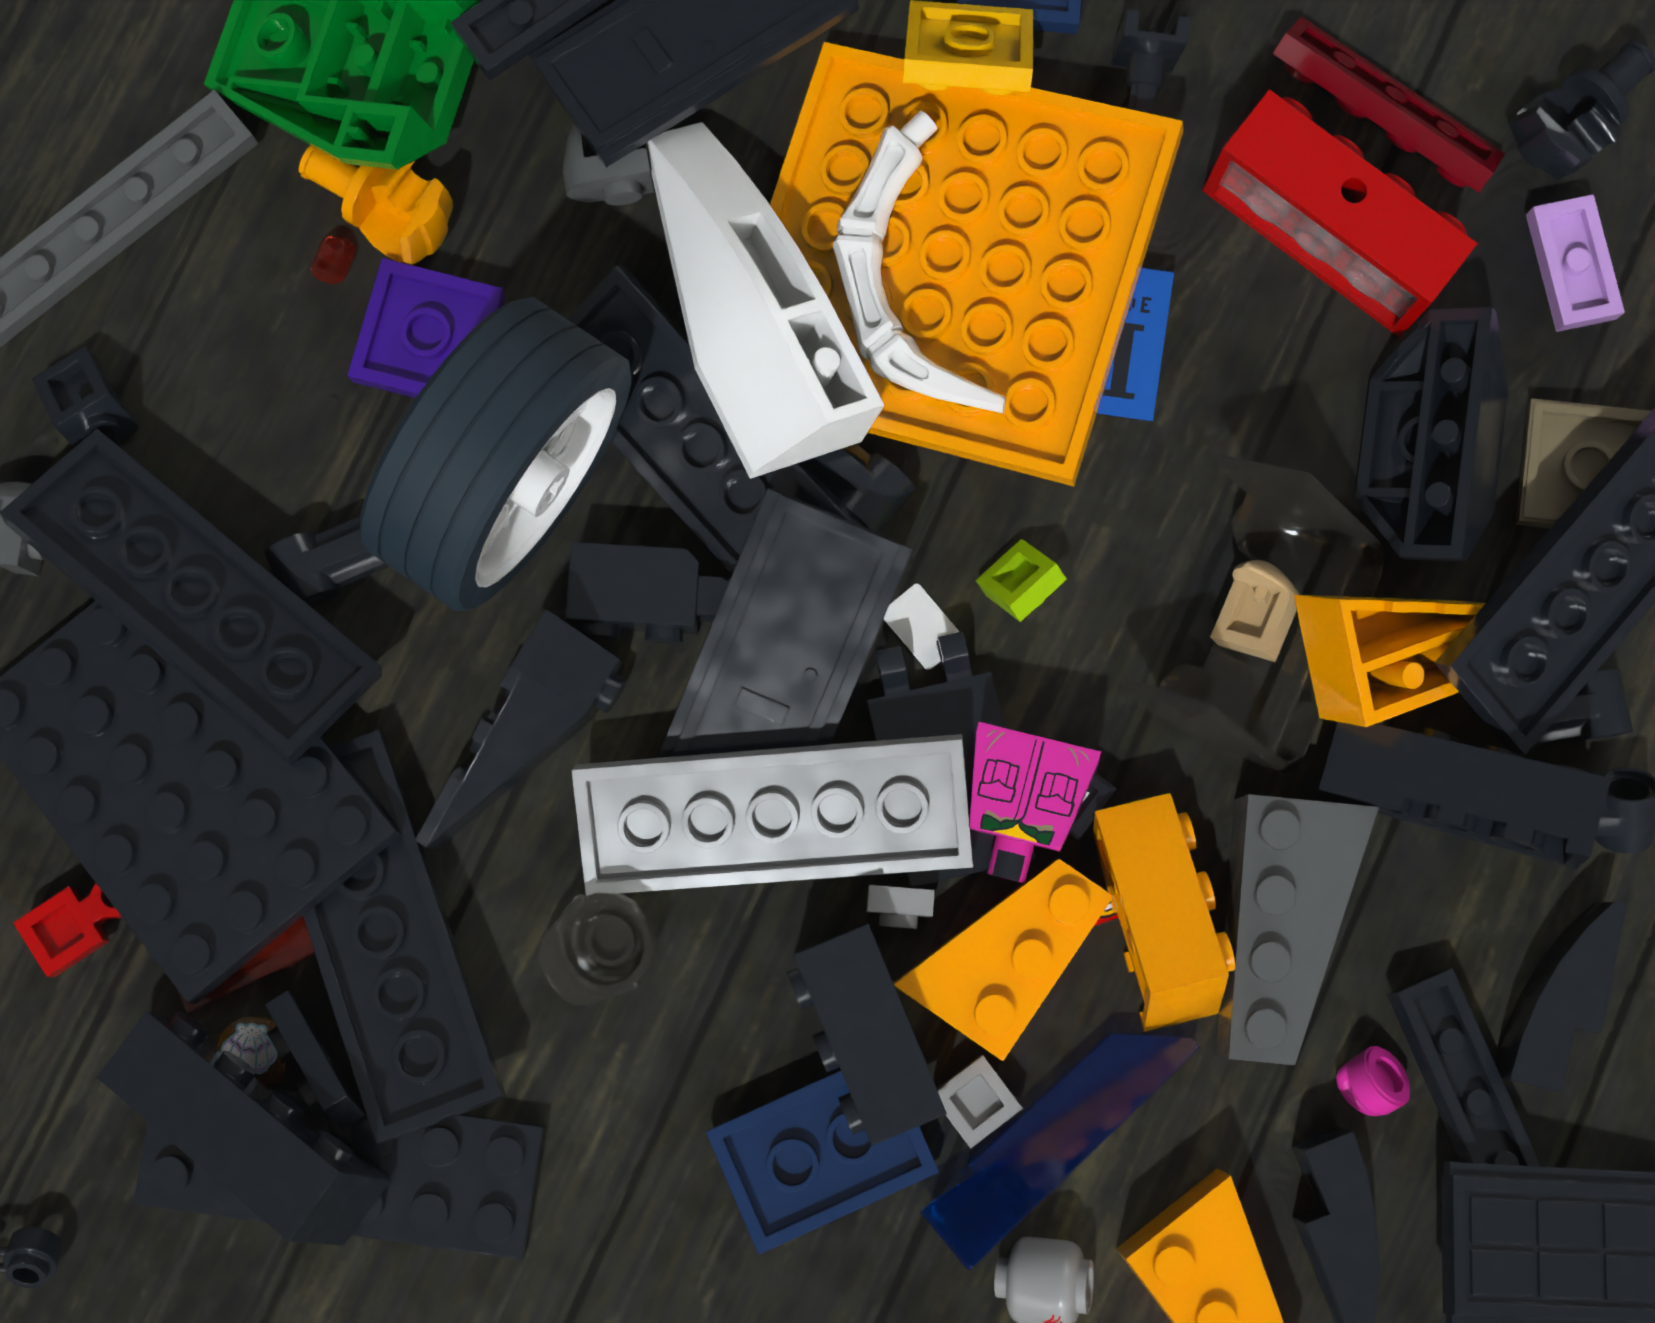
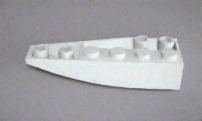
M703 122L665 131L645 143L694 367L749 478L751 479L862 442L884 407V404L825 291L797 244L765 197L734 157Z

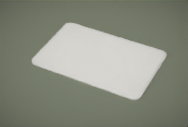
M914 584L893 601L884 616L886 623L927 670L932 669L940 662L936 645L938 637L959 632L919 584Z

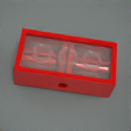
M1269 89L1223 147L1202 191L1400 338L1435 300L1478 243L1467 236L1465 227L1455 217L1445 212H1435L1417 199L1414 190L1405 180L1391 173L1384 174L1363 159L1362 151L1351 140L1340 135L1332 136L1313 122L1311 114L1301 103L1292 98H1281Z

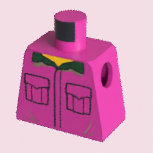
M978 722L970 829L996 836L987 874L1025 883L1034 846L1061 852L1099 765L1101 751Z

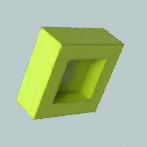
M1021 539L975 581L990 600L1021 622L1067 579L1057 563Z

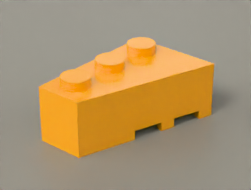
M1057 859L1049 863L957 935L945 942L936 951L899 977L893 984L897 989L986 1051L1004 1061L1114 896L1062 860Z
M1218 1168L1116 1248L1172 1323H1284L1232 1177Z

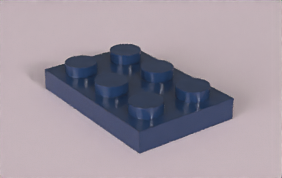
M838 1070L706 1131V1134L756 1250L760 1255L939 1173L920 1127L908 1130L871 1146L866 1131L853 1135L838 1100V1097L849 1093L842 1072Z

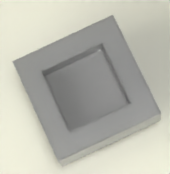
M869 885L866 913H878L879 926L917 929L918 917H933L935 890Z
M982 1054L937 1088L947 1112V1118L970 1148L1023 1109Z

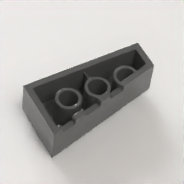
M1250 794L1234 800L1224 931L1232 946L1235 970L1228 972L1229 977L1218 1013L1215 1056L1285 1065L1296 1064L1379 807Z

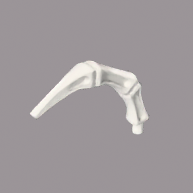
M920 110L900 130L893 125L884 128L869 168L837 224V233L840 235L835 238L833 249L845 288L861 356L870 360V365L876 374L907 389L936 399L1004 413L1006 397L935 364L921 353L913 337L903 333L900 321L889 307L882 284L881 264L883 245L881 243L886 235L892 209L905 183L919 168L923 160L918 147L938 129L934 121L925 112Z

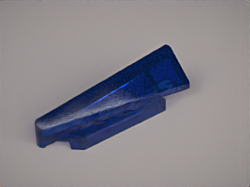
M1109 1033L967 1163L968 1167L974 1172L973 1175L927 1204L920 1213L968 1270L972 1269L1200 1048V1045L1193 1038Z

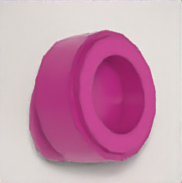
M1370 1046L1353 1056L1349 1062L1345 1063L1337 1071L1336 1081L1339 1091L1344 1099L1361 1113L1369 1116L1388 1115L1409 1101L1411 1088L1404 1067L1393 1054L1381 1047Z

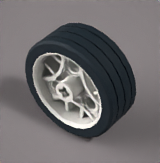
M534 297L511 301L492 312L469 332L442 362L408 409L383 452L367 488L360 514V536L366 550L433 597H436L452 610H471L490 600L525 567L546 542L586 485L603 456L628 400L631 386L629 360Z

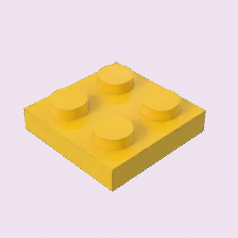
M910 0L903 83H915L929 90H945L951 86L980 88L984 92L993 95H1007L1014 91L1030 92L1033 73V9Z

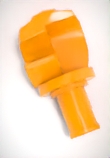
M311 145L303 154L299 164L300 176L343 198L341 207L342 218L353 226L359 227L369 242L392 260L414 266L427 255L433 254L442 245L447 235V224L453 209L451 196L438 179L434 178L433 180L426 181L416 175L411 169L415 161L398 170L344 164Z

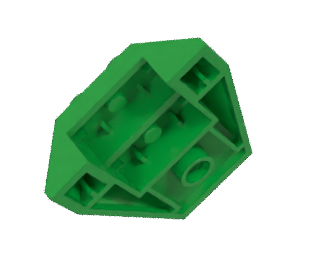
M234 0L204 85L211 91L215 90L221 97L344 164L398 170L447 143L474 61L453 32L450 22L480 2L479 0Z

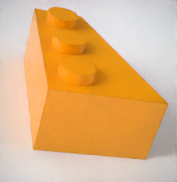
M1294 594L1319 718L1368 727L1459 693L1435 662L1486 603L1456 600Z
M1171 793L1095 811L1093 837L1107 891L1114 896L1110 901L1113 913L1117 912L1129 950L1124 952L1129 973L1135 971L1145 1003L1144 1010L1139 1012L1143 1031L1147 1032L1218 1014L1229 977L1228 972L1235 970V959L1226 932H1215L1209 914L1210 910L1216 908L1214 892L1206 871L1196 873L1189 852L1196 850V839L1187 812L1177 814Z

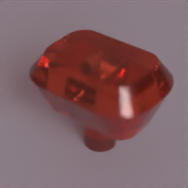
M337 235L324 237L318 246L311 264L312 275L316 279L328 284L342 282L355 255L353 243Z

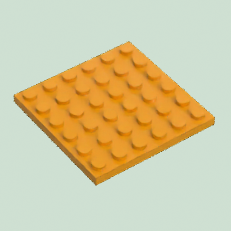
M824 42L770 206L797 244L825 291L884 404V407L867 433L1074 486L1184 132L1183 121L1036 88H1031L1030 92L1014 91L1007 95L989 94L980 88L954 86L945 90H929L915 83H903L904 59ZM920 110L925 112L934 121L938 129L918 147L923 160L919 168L905 183L892 209L886 235L881 243L883 245L881 264L882 284L889 307L900 321L903 333L913 337L921 353L935 364L1006 397L1004 413L936 399L907 389L876 374L870 365V360L861 356L845 288L833 249L834 240L840 235L837 233V224L869 168L884 128L893 125L900 130Z

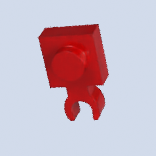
M95 883L90 895L85 899L76 887L68 886L13 922L46 977L55 978L110 942L101 924L111 918L120 919L123 917L110 904L107 896Z

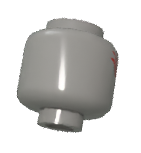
M1025 1236L1017 1240L1009 1258H998L994 1279L995 1296L1006 1299V1306L1013 1321L1018 1323H1075L1079 1314H1089L1094 1289V1265L1092 1260L1083 1258L1081 1248L1076 1243L1067 1240Z

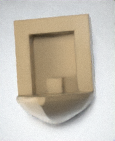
M1261 560L1247 561L1237 565L1233 570V584L1210 637L1218 646L1276 662L1297 611L1294 594L1299 595V592L1284 573L1273 564Z

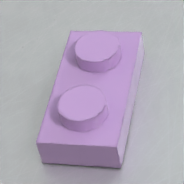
M1594 194L1534 206L1526 214L1556 332L1618 319L1625 311Z

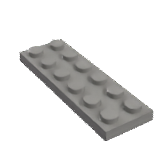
M962 734L576 764L572 769L586 896L973 867Z

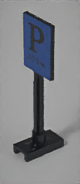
M1127 9L1114 40L1111 66L1127 68L1125 85L1130 87L1127 109L1153 114L1156 90L1162 89L1164 73H1172L1188 43L1191 18L1178 16L1170 34L1158 33L1156 30L1140 31L1138 30L1140 11ZM1141 268L1096 415L1153 422L1174 272Z

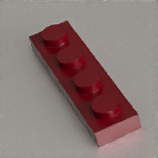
M1303 17L1285 33L1272 53L1284 61V68L1293 77L1304 83H1317L1335 95L1334 100L1342 110L1357 118H1364L1366 116L1386 130V137L1395 146L1410 153L1418 151L1437 164L1436 168L1439 174L1456 186H1469L1479 193L1505 155L1504 152Z

